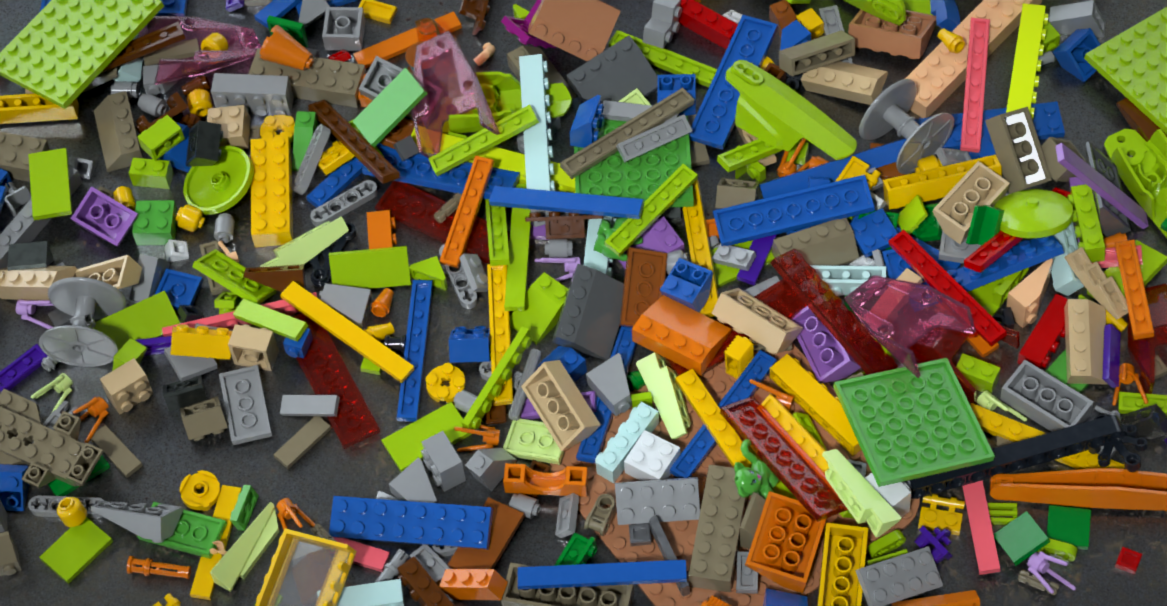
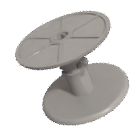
M911 79L900 80L884 90L869 106L859 126V135L864 140L880 138L893 128L897 131L899 137L903 136L906 139L896 161L897 170L901 174L915 172L914 168L917 167L919 159L936 155V150L945 145L954 127V117L949 113L936 114L921 125L915 122V117H910L907 114L917 92L916 84Z
M71 277L54 282L48 289V298L57 309L73 316L70 319L72 325L57 326L46 330L39 339V346L42 351L59 362L73 366L96 367L112 362L114 355L118 352L116 343L106 334L92 328L96 324L94 320L103 319L123 310L126 306L125 296L114 286L91 278Z

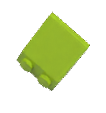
M544 272L526 292L525 311H514L510 316V326L518 332L522 326L528 328L532 342L537 345L557 325L568 288Z

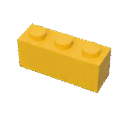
M183 324L177 325V327L173 326L170 355L230 360L231 352L228 343L232 331H229L227 328L212 330L206 326L189 328L188 325Z

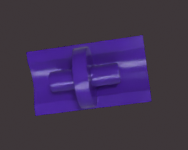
M924 526L919 529L921 534L914 542L921 549L928 547L931 543L935 546L931 551L935 564H938L944 558L949 560L952 557L941 544L944 542L949 546L952 543L948 538L951 534L949 529L946 528L941 531L936 527L933 530L937 535L936 537Z

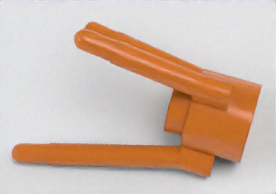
M802 138L790 161L786 162L789 152H784L780 166L777 169L779 177L805 170L809 166L810 160L796 171L797 167L793 163L806 141L805 138Z
M1123 363L1119 366V387H1115L1113 406L1117 403L1121 383L1127 385L1133 381L1136 382L1144 403L1148 404L1146 394L1139 380V374L1135 373L1134 366L1129 363Z
M752 379L749 380L751 384L776 395V398L790 411L794 396L782 393ZM749 406L747 408L749 411H759L758 407Z
M94 397L91 401L72 412L75 415L88 408L79 417L81 421L89 414L93 417L100 416L88 434L85 443H89L104 417L109 414L106 411L109 406L101 397Z
M482 424L479 426V429L484 431L454 427L455 431L482 435V442H486V444L458 448L457 452L493 448V445L498 446L500 430Z
M284 498L277 503L276 508L279 511L277 516L280 519L283 531L285 528L288 529L285 518H292L298 527L302 528L303 525L297 518L296 512L312 527L315 526V523L297 504H293L290 498Z

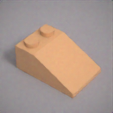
M1052 258L1046 260L1008 293L1006 308L1011 307L1014 321L1022 328L1028 323L1032 324L1038 317L1037 314L1050 281Z

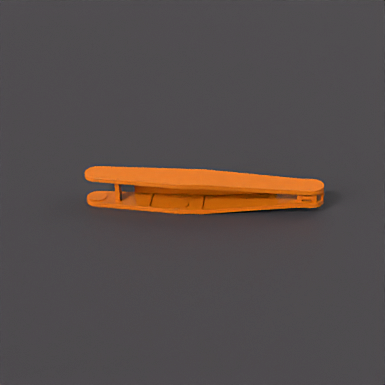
M1118 468L996 474L990 478V495L996 500L1087 508L1167 511V474L1147 471L1129 472L1127 469Z

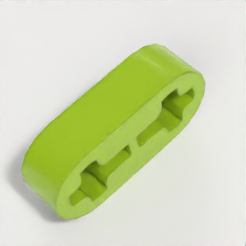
M895 530L872 542L867 547V551L875 559L904 544L906 538L901 530Z
M1049 538L1050 543L1037 551L1038 553L1042 551L1046 555L1071 562L1076 559L1078 549L1072 544Z

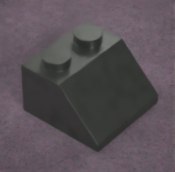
M198 121L189 130L186 166H213L220 160L221 149H219V144L223 139L221 124Z

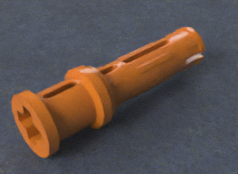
M130 555L127 562V574H132L133 572L144 574L147 577L151 574L189 579L191 566L153 562L151 558L145 560L134 558V556ZM162 568L172 569V570H178V571H177V572H174V571H166V570H162Z

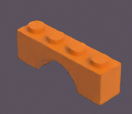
M505 463L503 484L505 493L567 496L575 493L580 497H587L588 470L587 467L566 466L565 469L559 472L543 473L532 470L526 464Z

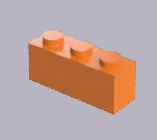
M390 210L367 212L369 249L389 248L397 245L396 233H393V229H396L395 217H391Z
M445 569L439 587L453 600H501L508 582L494 569Z

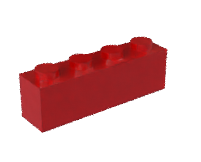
M681 0L680 7H682V12L678 22L727 50L738 24L694 0Z
M1057 293L1055 294L1019 352L1018 364L1021 365L1024 360H1027L1041 370L1042 368H1047L1051 360L1050 355L1052 352H1057L1061 337L1065 338L1064 307L1068 300L1067 298Z

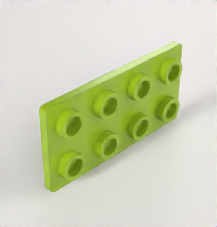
M1029 268L968 291V293L993 317L1008 298V293L1020 283Z

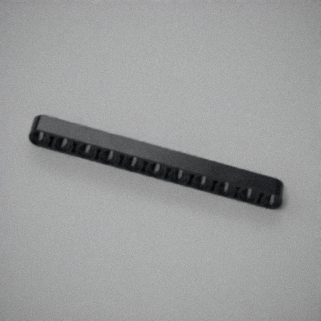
M1110 415L993 448L992 451L995 457L991 462L903 482L911 489V499H918L989 479L996 474L1010 473L1122 440L1126 434L1118 416Z

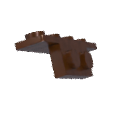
M462 0L459 13L475 20L472 31L473 35H476L479 30L482 31L485 26L484 16L489 11L488 1L490 0Z
M556 211L549 212V215H541V212H530L529 216L525 217V222L545 221L546 239L585 238L584 219H602L604 216L578 213L560 215V212Z

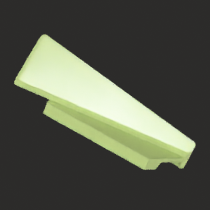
M341 216L332 222H325L274 249L276 258L260 265V267L307 263L348 232L349 229L343 217Z
M655 352L636 362V365L648 391L651 392L652 399L670 437L677 439L687 434L686 429L690 427L691 422L682 391L675 382L677 373L666 366L665 359Z
M837 449L822 453L829 467V470L825 471L826 480L858 524L867 521L875 537H880L901 520V516Z
M272 502L264 508L211 570L210 574L214 583L231 592L238 578L245 579L280 532L276 510Z

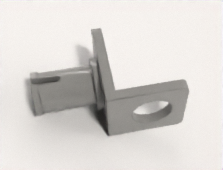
M9 182L8 184L11 188L7 184L4 185L7 188V196L4 202L15 218L17 215L15 209L29 202L31 195L26 186L17 190L14 183Z

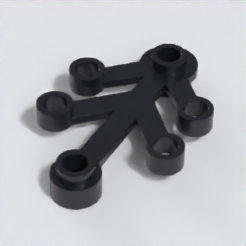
M346 223L349 229L348 232L351 233L342 235L331 253L341 252L348 240L355 237L356 229L352 223ZM329 247L322 251L325 259L322 268L319 264V254L309 260L313 267L310 278L315 286H324L325 283L328 284L331 278Z
M1098 415L1094 418V420L1106 417L1107 415ZM1121 424L1126 434L1125 437L1118 442L1105 445L1102 453L1098 455V464L1102 467L1110 465V454L1114 447L1124 459L1125 468L1129 472H1136L1141 467V457L1136 453H1130L1123 444L1133 445L1138 451H1145L1148 447L1147 440L1143 437L1135 438L1137 436V427L1135 425ZM1101 447L1088 451L1092 454H1097L1100 452Z

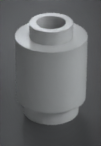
M115 81L114 85H111V94L127 91L129 100L139 98V84L134 83V81Z
M142 94L138 100V107L155 117H160L167 110L165 100L152 94Z
M222 213L215 220L214 238L218 242L228 243L233 240L235 221L232 215Z
M548 239V243H545V255H549V258H568V256H572V241H567V239Z
M466 390L458 392L454 397L455 408L468 413L478 396Z
M514 493L509 502V507L523 512L525 517L530 519L538 516L541 509L538 499L521 493Z

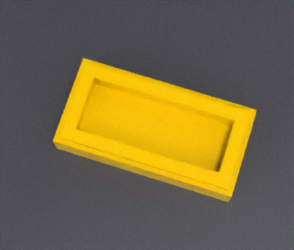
M362 0L358 6L363 8L365 18L391 24L398 11L396 6L375 0Z

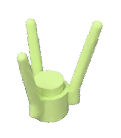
M61 373L55 380L31 395V398L37 399L52 388L57 393L64 392L53 409L54 411L63 403L67 395L72 392L70 386L73 382L65 373Z
M988 390L981 393L977 399V403L983 408L993 411L998 406L1021 420L1027 421L1026 417L1000 401Z

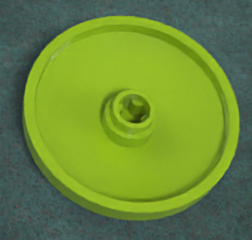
M235 146L219 147L221 149V158L213 166H193L190 168L183 187L184 197L189 205L199 208L203 214L212 215L228 210L243 198L252 183L254 167L252 160L242 149Z
M1029 189L1013 192L1001 198L994 206L1004 210L1000 230L1020 238H1043L1055 235L1066 229L1073 220V206L1065 196L1049 190Z

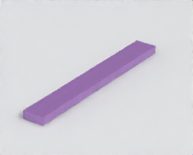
M1063 143L1056 145L1057 159L1062 166L1140 228L1145 229L1149 227L1146 212L1141 206Z

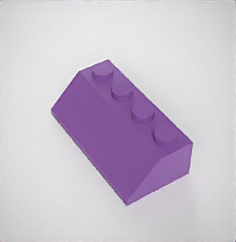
M819 297L789 318L803 327L797 339L818 383L822 384L847 378L862 367L831 303Z

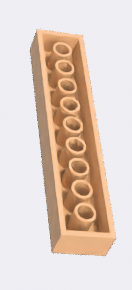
M983 0L952 31V33L963 37L965 41L963 50L959 53H951L944 43L941 42L905 78L913 80L917 87L915 100L909 110L921 118L929 117L966 80L971 17L990 19L988 58L1020 25L1023 3L1040 5L1042 0Z

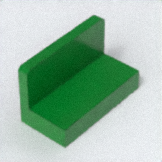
M976 205L966 243L982 246L999 233L1004 210L990 205Z

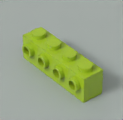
M1086 184L1071 186V194L1067 195V198L1073 206L1072 222L1076 223L1075 236L1080 241L1078 242V248L1082 247L1091 263L1105 261V244L1092 189Z

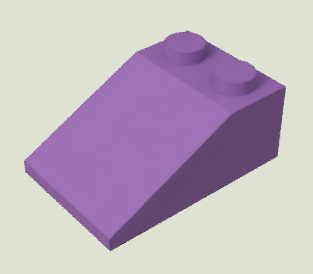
M91 186L70 219L85 230L118 247L139 214Z
M664 216L656 220L641 235V244H632L630 246L631 248L662 253L682 250L685 253L684 243ZM618 260L623 268L626 269V261Z

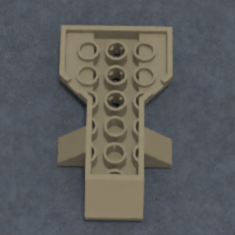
M3 389L0 394V464L29 465L22 480L38 488L55 479L71 486H83L104 451L89 443L84 444L78 441L81 419L63 411L53 427L54 430L43 426L39 414V406L35 402Z

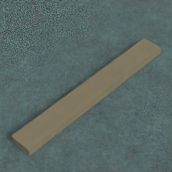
M681 88L560 163V167L573 179L617 152V144L661 125L666 120L692 106L695 100L684 88Z

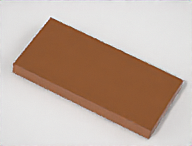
M628 248L619 326L633 328L640 316L662 296L660 288L665 282L668 253Z
M488 497L483 507L493 508L489 550L458 547L448 566L451 569H494L524 519V513Z

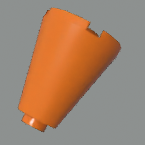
M275 25L271 29L273 34L270 37L267 36L260 50V55H262L260 58L303 71L310 69L314 62L313 54L282 27Z

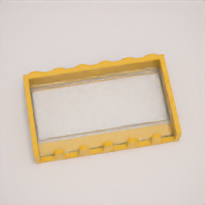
M285 528L279 538V545L271 559V566L264 577V584L257 596L255 606H337L357 551L347 544Z

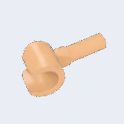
M219 241L218 245L225 255L239 262L236 251L230 253L224 243Z
M221 541L212 542L218 549L211 548V554L220 553L225 555L227 553Z

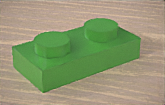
M243 485L235 508L231 512L230 521L237 530L245 531L259 497L251 485Z

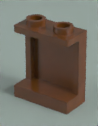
M178 92L171 95L166 101L171 110L152 123H149L144 115L138 118L135 122V127L139 134L166 115L173 120L188 108Z

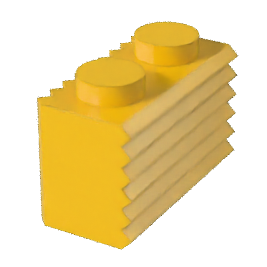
M739 335L733 339L727 350L724 351L725 372L735 379L739 378L754 358L751 340L746 337L742 338Z

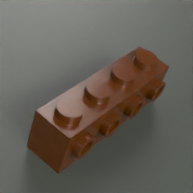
M414 556L397 568L399 573L397 578L401 579L403 587L409 589V593L415 602L418 601L422 606H454Z

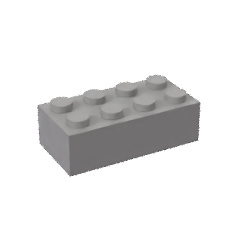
M376 56L359 87L360 94L374 100L403 69ZM413 74L428 94L405 117L428 127L445 95L444 89Z
M214 73L211 94L216 108L245 105L249 115L291 116L294 96L289 76Z
M1027 360L1021 363L1001 389V401L1051 432L1084 423L1092 413V400Z

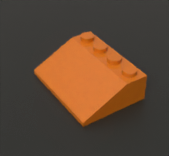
M662 295L640 316L633 326L632 341L688 370L693 369L696 374L702 376L732 332V329Z
M769 491L745 566L782 587L803 593L829 510Z

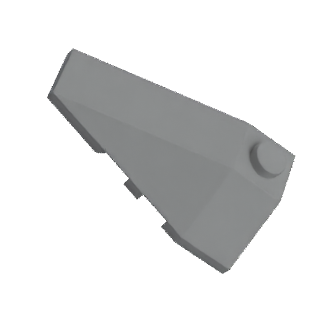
M101 501L91 506V511L144 539H150L154 543H161L173 535L183 512V507L168 504H158V507H146V503L128 506L127 502Z

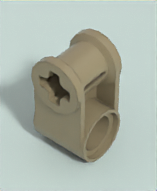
M602 494L597 498L586 518L584 529L597 531L601 536L606 535L616 513L615 501L610 494ZM605 504L611 505L607 509L602 508Z

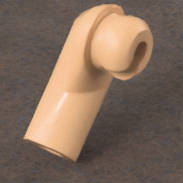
M491 43L483 45V51L473 59L478 66H481L495 53V46Z

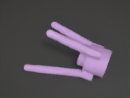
M579 257L534 259L535 262L564 263V270L569 272V274L556 278L555 280L558 282L572 278L574 269L577 264H580Z
M19 299L17 301L16 313L22 315V320L31 321L46 329L53 328L44 322L30 317L31 314L35 313L36 306H54L49 300L31 301Z
M1042 551L1031 555L1027 562L1028 571L1033 573L1051 594L1054 593V590L1039 573L1044 574L1047 572L1067 587L1076 590L1074 585L1049 568L1050 563H1048V560L1064 566L1068 565L1067 562L1046 555Z

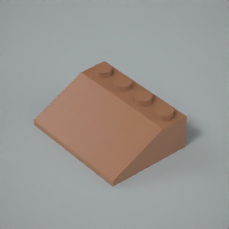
M542 0L528 26V34L588 62L604 51L621 11L600 0Z
M860 10L849 23L848 34L855 38L856 48H868L874 52L883 51L894 56L902 55L907 56L909 59H920L927 48L936 25V16L905 10L906 14L910 16H906V20L901 25H897Z

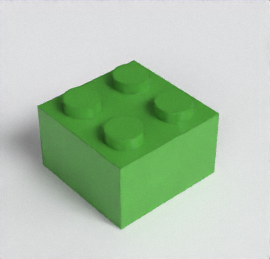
M175 200L136 201L135 212L139 215L133 223L132 230L136 245H166L169 239L175 240L177 230L175 218L178 213Z

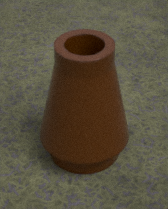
M199 75L181 86L185 96L195 89L206 91L211 89L206 75Z

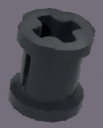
M386 335L384 345L392 351L404 353L406 335L402 337Z

